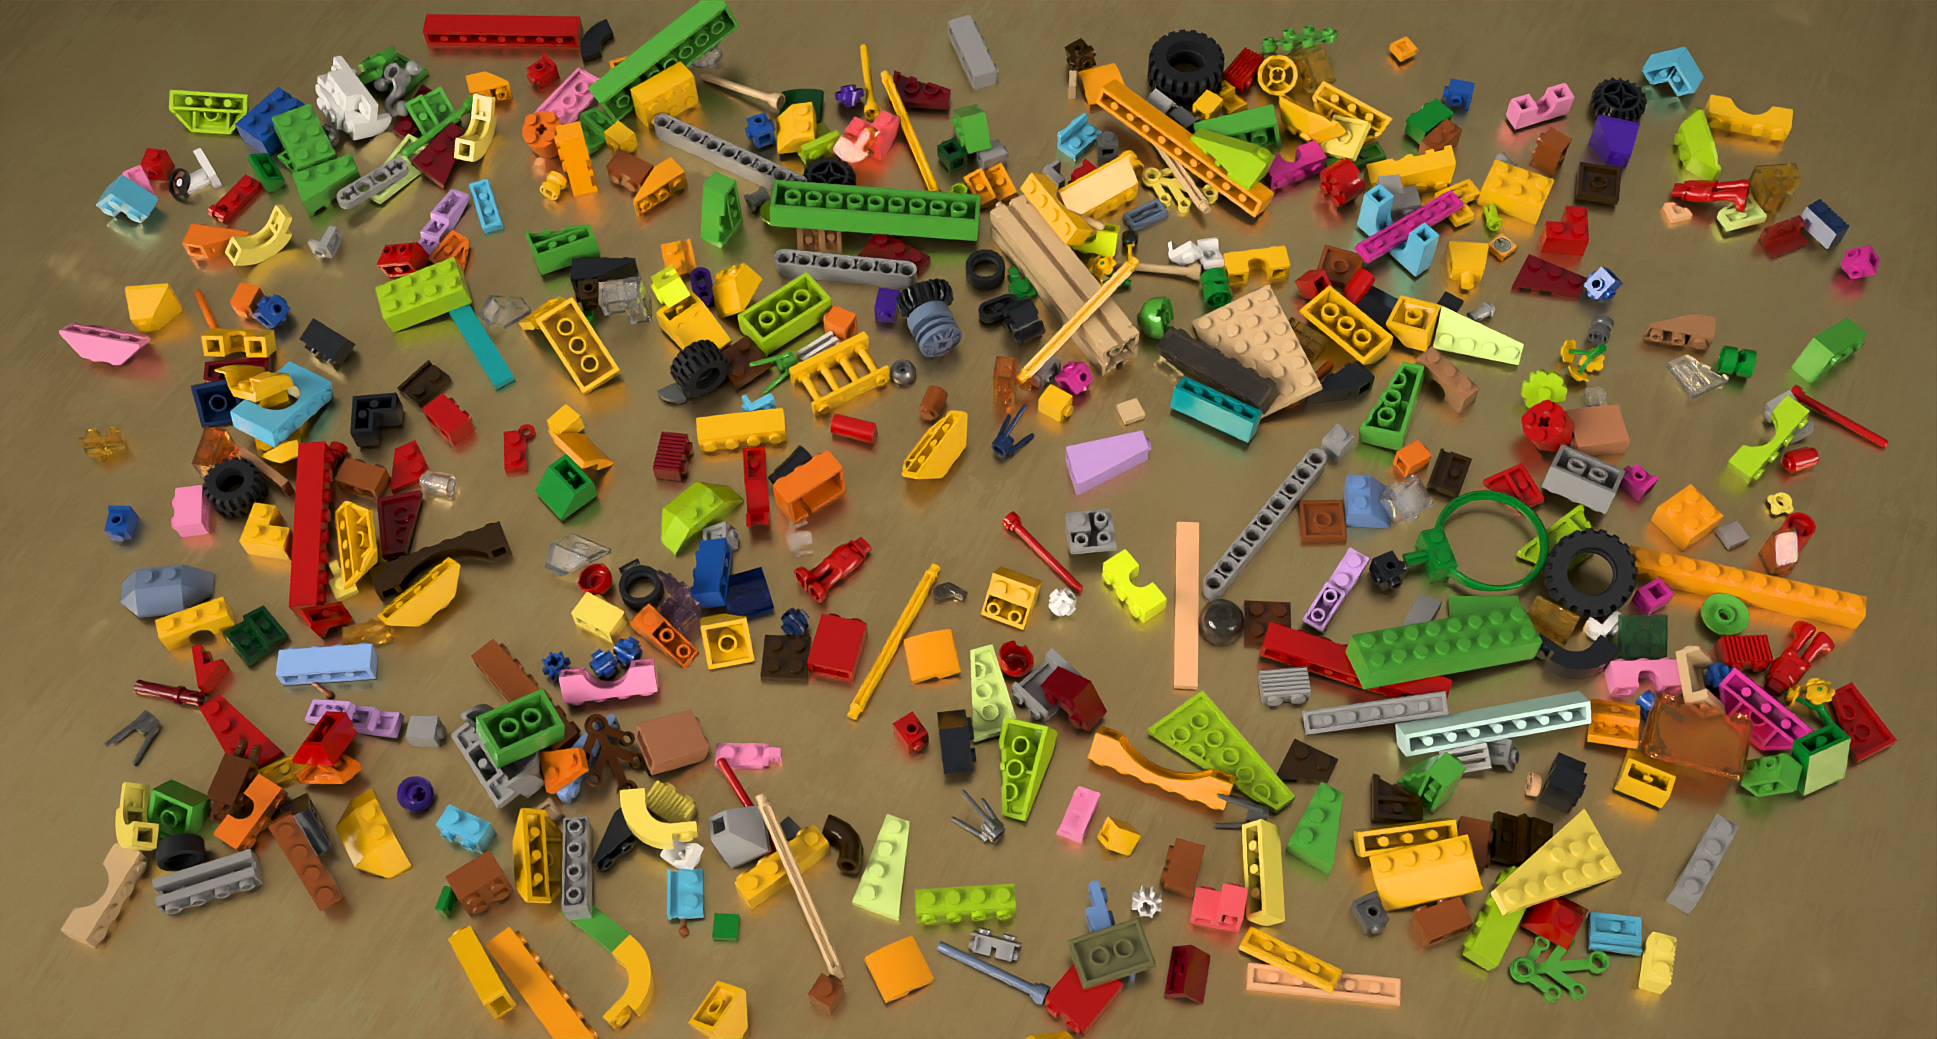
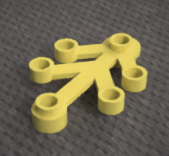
M1169 167L1160 171L1156 168L1146 169L1142 174V182L1148 187H1153L1164 207H1168L1171 204V196L1165 193L1162 186L1170 189L1178 202V210L1180 212L1186 213L1190 210L1191 202L1181 192L1187 191L1176 176L1173 179L1165 178L1170 175L1175 176ZM1188 172V174L1191 176L1194 182H1200L1202 180L1198 176H1195L1194 173ZM1207 184L1203 188L1198 187L1208 200V203L1217 200L1219 191Z

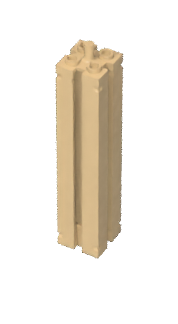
M1025 194L1013 198L1007 207L1002 201H999L996 204V208L990 211V222L992 223L990 227L991 238L998 244V247L1013 266L1017 268L1024 279L1028 278L1037 296L1063 327L1094 295L1101 285L1072 249L1065 245ZM1110 296L1071 335L1073 341L1093 366L1097 367V371L1101 376L1115 369L1116 364L1120 362L1124 364L1137 357L1138 346L1136 343L1139 342V331L1135 326L1131 325V321Z

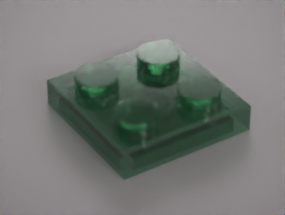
M1618 614V647H1620L1618 659L1635 661L1640 658L1659 660L1667 657L1668 615Z

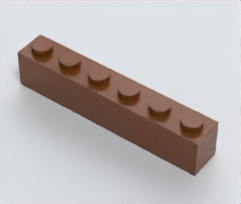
M492 639L472 654L471 657L477 668L508 702H512L539 690L536 687L538 682L531 674L526 675L523 672L524 667L517 658L512 660L509 657L511 653L503 643L499 645ZM543 689L551 702V696L547 693L545 689ZM553 705L565 725L564 740L548 747L551 751L570 749L580 738L579 733L581 730L574 721L569 723L565 719L567 715L559 705L556 707Z

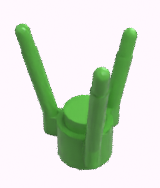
M791 350L781 355L757 360L749 364L752 367L771 362L772 364L776 363L780 371L785 370L782 375L763 390V393H767L790 375L789 368L798 364Z

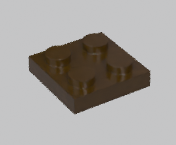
M1580 162L1575 199L1617 205L1620 196L1622 168Z
M765 635L760 675L761 681L808 682L809 670L807 661L811 651V637Z

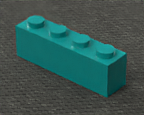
M1185 376L1175 386L1170 404L1171 408L1247 443L1257 432L1263 412Z

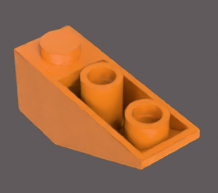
M191 223L182 244L190 256L212 258L226 254L225 251L232 236H250L251 234L245 230H232L225 227L219 228L206 224Z
M649 603L628 623L643 639L682 668L699 652Z

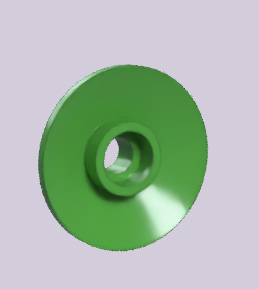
M1725 593L1714 594L1708 597L1702 605L1701 615L1704 623L1717 634L1723 636L1737 635L1744 631L1749 623L1747 607L1740 599L1733 595Z

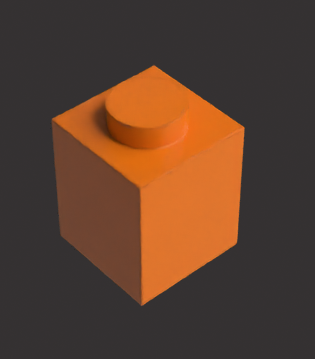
M240 282L230 300V304L238 316L255 318L252 314L259 307L257 303L264 297L260 286Z
M836 305L830 311H827L823 317L825 332L832 331L834 336L843 341L849 339L858 327L856 314Z
M1416 440L1398 450L1393 463L1407 479L1428 467L1431 453L1426 446H1423L1419 440Z

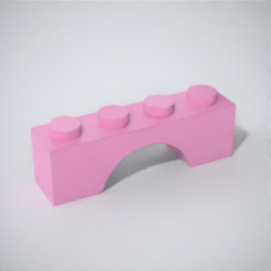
M655 657L632 660L626 674L614 681L598 680L585 667L561 670L559 676L563 704L570 703V705H580L584 701L591 700L603 702L613 697L626 699L635 694L649 696L654 694V692H658L659 686Z

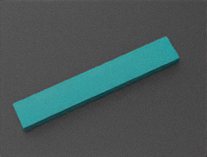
M467 304L449 311L448 313L495 389L497 390L515 381L512 372L470 305Z

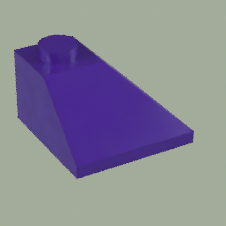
M1598 115L1588 145L1605 164L1626 168L1633 151L1640 123Z

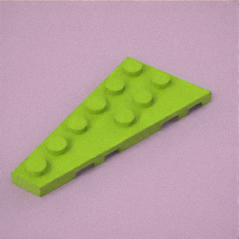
M1203 690L1147 729L1149 735L1205 770L1215 768L1236 776L1234 788L1261 805L1269 807V810L1274 813L1279 812L1295 799V795Z

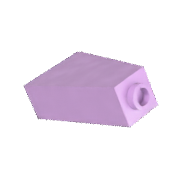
M1143 430L1067 446L1065 459L1076 495L1082 494L1148 460V451H1151V443L1149 438H1145Z

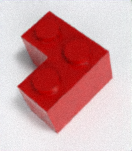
M1566 206L1560 222L1546 221L1540 235L1541 253L1583 256L1589 242L1587 207Z

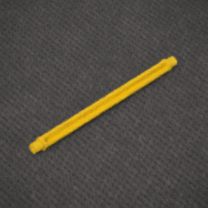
M885 70L880 74L882 84L887 90L897 116L900 117V124L928 190L941 192L893 82L894 79L890 76L889 71Z
M1132 256L1128 261H1125L1112 277L1033 356L1016 376L1020 383L1023 384L1027 379H1030L1071 337L1080 325L1135 271V267L1139 264L1138 259Z
M931 564L929 570L925 571L919 585L851 703V708L847 714L851 719L856 720L859 714L863 712L925 598L937 580V574L941 569L937 564Z

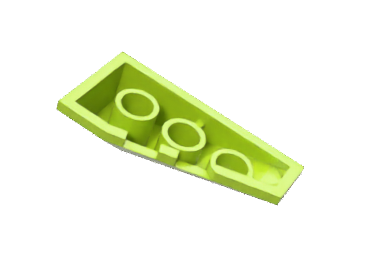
M1202 128L1190 138L1205 154L1212 155L1216 159L1215 164L1218 167L1223 166L1228 171L1227 176L1247 191L1266 176L1276 157L1268 149L1257 144Z
M1005 717L999 738V749H1001L1002 757L1000 771H1002L1003 786L1001 787L1003 816L1027 821L1052 757L1058 731L1048 726Z

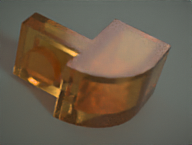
M875 127L864 128L859 138H856L851 133L842 134L832 152L842 160L850 163L867 160L875 154L870 148L876 143V136L879 131Z

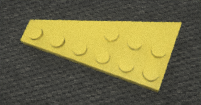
M1584 808L1491 892V895L1502 915H1506L1616 878L1622 872Z

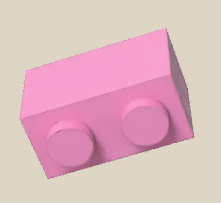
M203 485L175 488V497L172 498L174 516L171 518L173 529L177 530L181 537L209 534L210 501L204 493Z

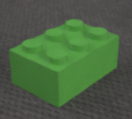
M310 103L271 117L274 130L296 172L337 158Z
M543 688L476 717V732L497 769L564 740L565 725Z

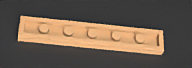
M1248 963L1246 990L1397 1006L1401 1003V978L1342 972L1331 994L1273 965Z

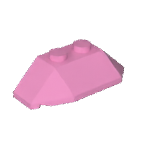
M70 323L59 330L60 335L81 357L95 362H110L112 365L124 364L125 361L133 357L150 342V337L143 333L104 326Z

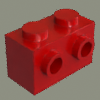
M418 242L385 245L376 265L389 278L402 277L423 269L430 255Z

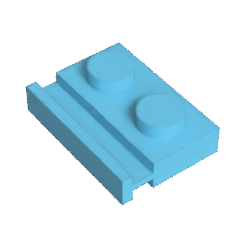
M703 868L693 870L680 869L672 872L667 870V920H671V918H704Z
M1590 912L1588 914L1589 950L1641 955V917Z

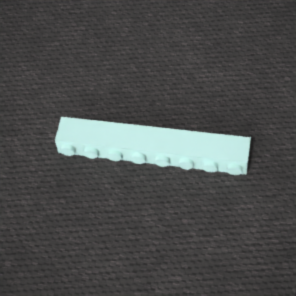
M1575 691L1445 716L1395 724L1397 746L1407 757L1591 723V705L1589 699L1581 692Z

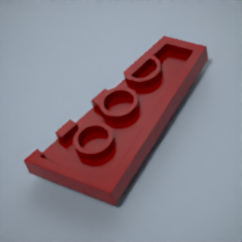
M220 694L199 706L200 711L225 753L233 755L237 744L241 740H245L248 742V746L243 758L247 759L252 747L255 744L261 745V754L256 764L259 766L258 769L273 763L285 755L279 747Z

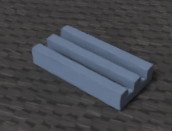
M1156 198L1124 213L1122 219L1127 221V225L1131 227V230L1138 231L1168 217L1169 212L1161 201Z

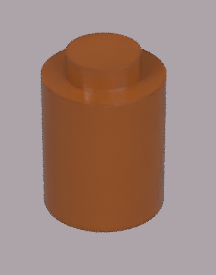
M935 385L928 387L918 408L924 419L932 420L939 417L948 397V393L943 388Z

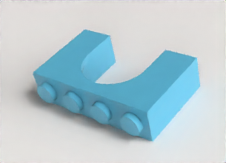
M1380 183L1364 194L1357 226L1369 236L1393 224L1391 207L1394 195ZM1424 222L1409 233L1406 242L1390 250L1388 253L1416 277L1431 266L1440 235Z
M291 361L277 372L289 373L290 378H292L294 386L288 388L287 392L298 399L295 404L281 410H270L244 399L230 411L235 428L274 448L285 441L288 436L300 428L305 421L315 415L322 406L330 402L334 397L331 381Z

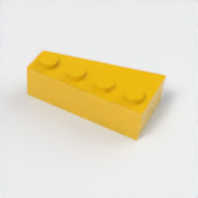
M1452 145L1444 146V150L1434 152V149L1426 150V154L1413 157V154L1404 155L1405 157L1397 161L1391 158L1366 164L1363 177L1366 191L1368 192L1377 185L1379 176L1397 174L1400 176L1402 187L1416 185L1418 193L1441 191L1450 187L1456 167Z

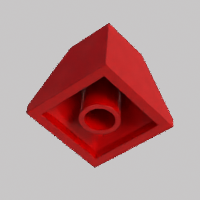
M1560 896L1531 906L1521 926L1568 950L1589 909Z

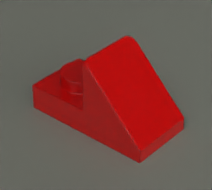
M342 601L301 608L299 611L310 629L321 639L325 638L330 627L350 624L352 619Z
M201 644L191 647L197 686L202 692H205L206 696H209L227 674L229 666L223 659L213 661L211 652L206 651Z

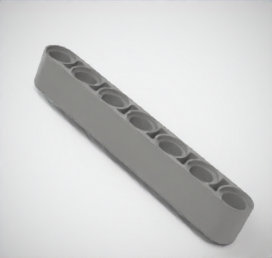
M790 249L778 250L774 255L776 271L780 276L797 278L807 272L814 280L903 289L918 283L917 267L910 261Z

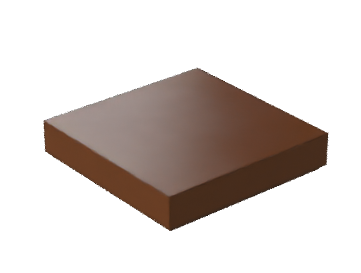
M1325 245L1317 270L1325 271L1332 286L1344 289L1357 269L1362 268L1364 259L1358 253Z
M1298 500L1301 543L1347 542L1343 500Z

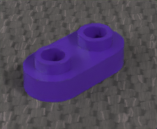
M704 267L695 268L690 273L692 291L707 306L714 301L711 273Z

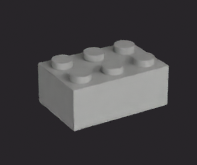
M1561 444L1541 487L1551 493H1557L1569 498L1573 502L1590 507L1594 511L1606 514L1625 470Z

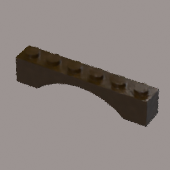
M500 521L486 524L484 527L474 531H467L458 537L445 539L439 544L421 548L412 554L402 555L393 561L378 564L371 568L369 573L375 591L383 602L399 596L420 575L443 563L448 557L453 560L474 558L493 561L512 554Z

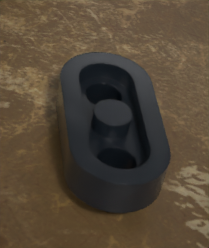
M1004 294L983 302L978 309L980 320L984 323H994L1004 319L1000 308L1018 300V298L1013 294Z

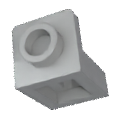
M1057 159L1043 168V174L1048 175L1055 185L1061 189L1065 187V179L1060 173L1061 162Z
M329 225L326 232L322 235L321 241L310 239L308 244L316 256L333 259L343 238L337 227Z
M726 521L703 529V540L726 538L732 550L738 549L739 533L736 528Z
M1501 739L1484 742L1488 745L1491 764L1505 765L1508 771H1514L1515 763L1519 762L1520 754L1512 740Z

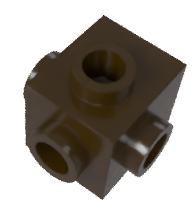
M1082 38L1064 47L1067 55L1066 60L1071 69L1074 68L1079 72L1096 65L1094 59L1096 56L1095 50L1091 45L1088 46Z
M588 278L577 282L578 290H575L577 303L581 302L584 311L605 309L604 298H607L605 286L600 285L598 278Z

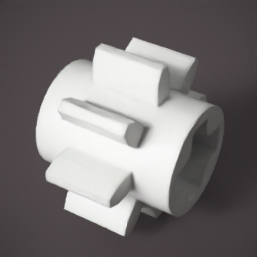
M1056 588L1049 595L1051 598L1049 600V608L1057 616H1064L1065 614L1070 616L1076 610L1075 602L1077 599L1069 589L1064 588L1059 591Z
M1141 886L1138 893H1132V899L1134 900L1132 901V910L1138 909L1140 917L1150 916L1152 918L1156 911H1161L1160 902H1162L1161 893H1155L1154 886L1151 888Z

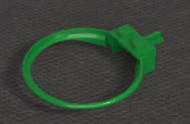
M1479 490L1465 493L1449 502L1441 511L1435 527L1420 532L1415 544L1418 551L1402 554L1406 567L1423 564L1430 583L1452 578L1459 584L1473 590L1506 591L1524 586L1539 575L1549 555V539L1541 519L1524 502L1502 492ZM1477 500L1498 501L1517 509L1531 522L1537 532L1540 552L1536 565L1524 578L1510 584L1490 585L1467 577L1456 569L1458 564L1443 529L1448 517L1460 506Z

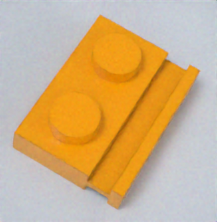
M690 238L685 242L680 240L661 244L665 267L672 264L681 279L689 278L690 273L697 268Z

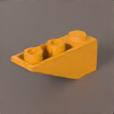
M669 157L653 168L633 200L637 215L649 210L658 202L665 200L668 196L687 185L685 171L672 157Z

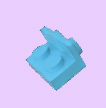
M1082 113L1079 117H1075L1069 126L1065 129L1063 128L1058 133L1057 148L1076 161L1096 143L1097 134H1102V132L1088 123L1087 114Z

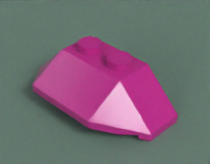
M1734 667L1719 684L1720 700L1724 704L1726 714H1722L1723 719L1760 750L1792 749L1794 740L1814 732L1796 714Z

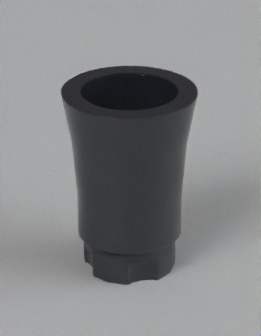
M798 445L792 454L768 478L773 485L777 479L787 476L797 466L804 465L812 460L813 457L804 447Z

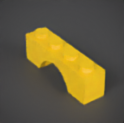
M1710 95L1704 114L1708 126L1711 128L1785 141L1792 127L1793 110L1772 106L1766 113L1752 115L1739 110L1731 98Z
M1031 172L1020 189L1065 245L1082 246L1092 233V228L1082 216L1073 213L1058 200L1055 193L1059 188L1048 175Z

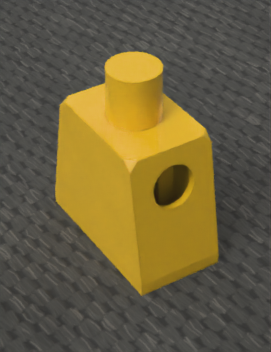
M1448 241L1445 259L1449 277L1452 281H1461L1462 289H1472L1474 282L1478 283L1481 281L1489 244Z

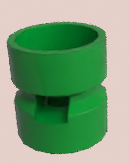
M1211 268L1201 274L1200 281L1207 306L1218 308L1232 301L1233 295L1225 269Z
M1724 345L1719 354L1717 372L1731 375L1734 372L1738 377L1751 378L1756 365L1757 352L1749 349L1738 351L1737 347Z

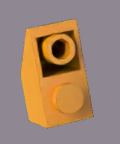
M486 71L466 76L469 92L472 96L475 93L495 97V101L513 97L509 82Z

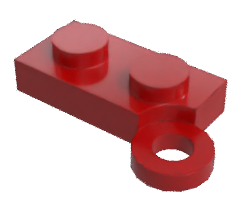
M522 425L518 432L517 430L504 432V470L506 473L528 471L527 441L532 440L536 434L532 425ZM526 430H529V431H530V434H528V435H523V432H524V431H526Z

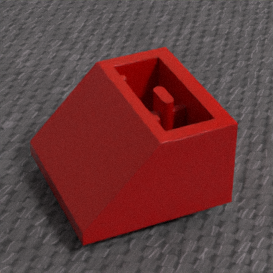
M326 711L292 759L293 764L334 766L357 734L347 713Z

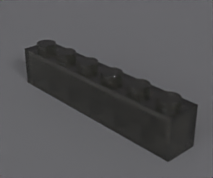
M1171 326L1156 346L1162 357L1235 399L1263 411V415H1265L1280 395L1274 380L1269 377L1263 378L1259 376V373L1253 368L1248 367L1247 369L1243 367L1237 359L1233 357L1227 358L1219 349H1211L1203 340L1190 337L1181 328L1178 330Z

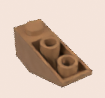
M1693 313L1650 323L1643 335V339L1708 350L1715 338L1716 317Z

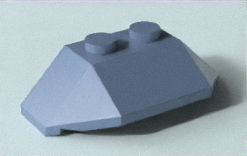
M183 564L136 569L122 582L120 602L139 618L171 615L197 606L206 597L212 596L215 574Z

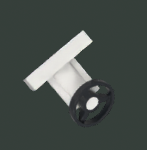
M201 148L193 151L202 167L201 169L191 174L182 168L172 172L168 183L169 191L172 195L181 197L186 192L191 194L210 184L213 185L215 190L223 187ZM183 171L185 173L183 177H178L176 180V175ZM173 182H175L176 187L179 189L178 194L174 192Z

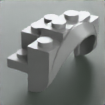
M479 704L460 714L466 723L453 732L451 737L496 807L502 809L519 794L529 798L545 785L543 775L540 772L539 751L497 769L476 732V717L495 708L487 704Z

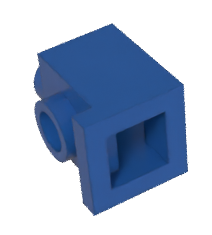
M1451 78L1449 86L1444 87L1442 98H1446L1445 104L1465 107L1464 110L1468 111L1475 83Z
M108 506L109 514L104 532L114 541L133 540L139 516L131 506Z

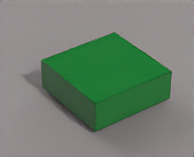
M443 887L435 906L438 914L448 919L458 899L451 887Z
M715 913L712 933L713 940L738 941L740 914Z

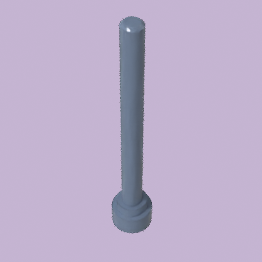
M940 941L937 945L938 951L1029 993V997L1033 998L1034 1002L1042 1006L1044 1005L1045 997L1051 989L1050 986L1042 982L1040 984L1027 982L943 941Z

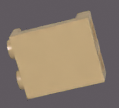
M1689 645L1684 647L1683 650L1675 651L1684 703L1701 719L1726 714L1724 704L1706 689L1703 678V670L1707 669L1709 665L1714 664L1715 661L1700 646Z

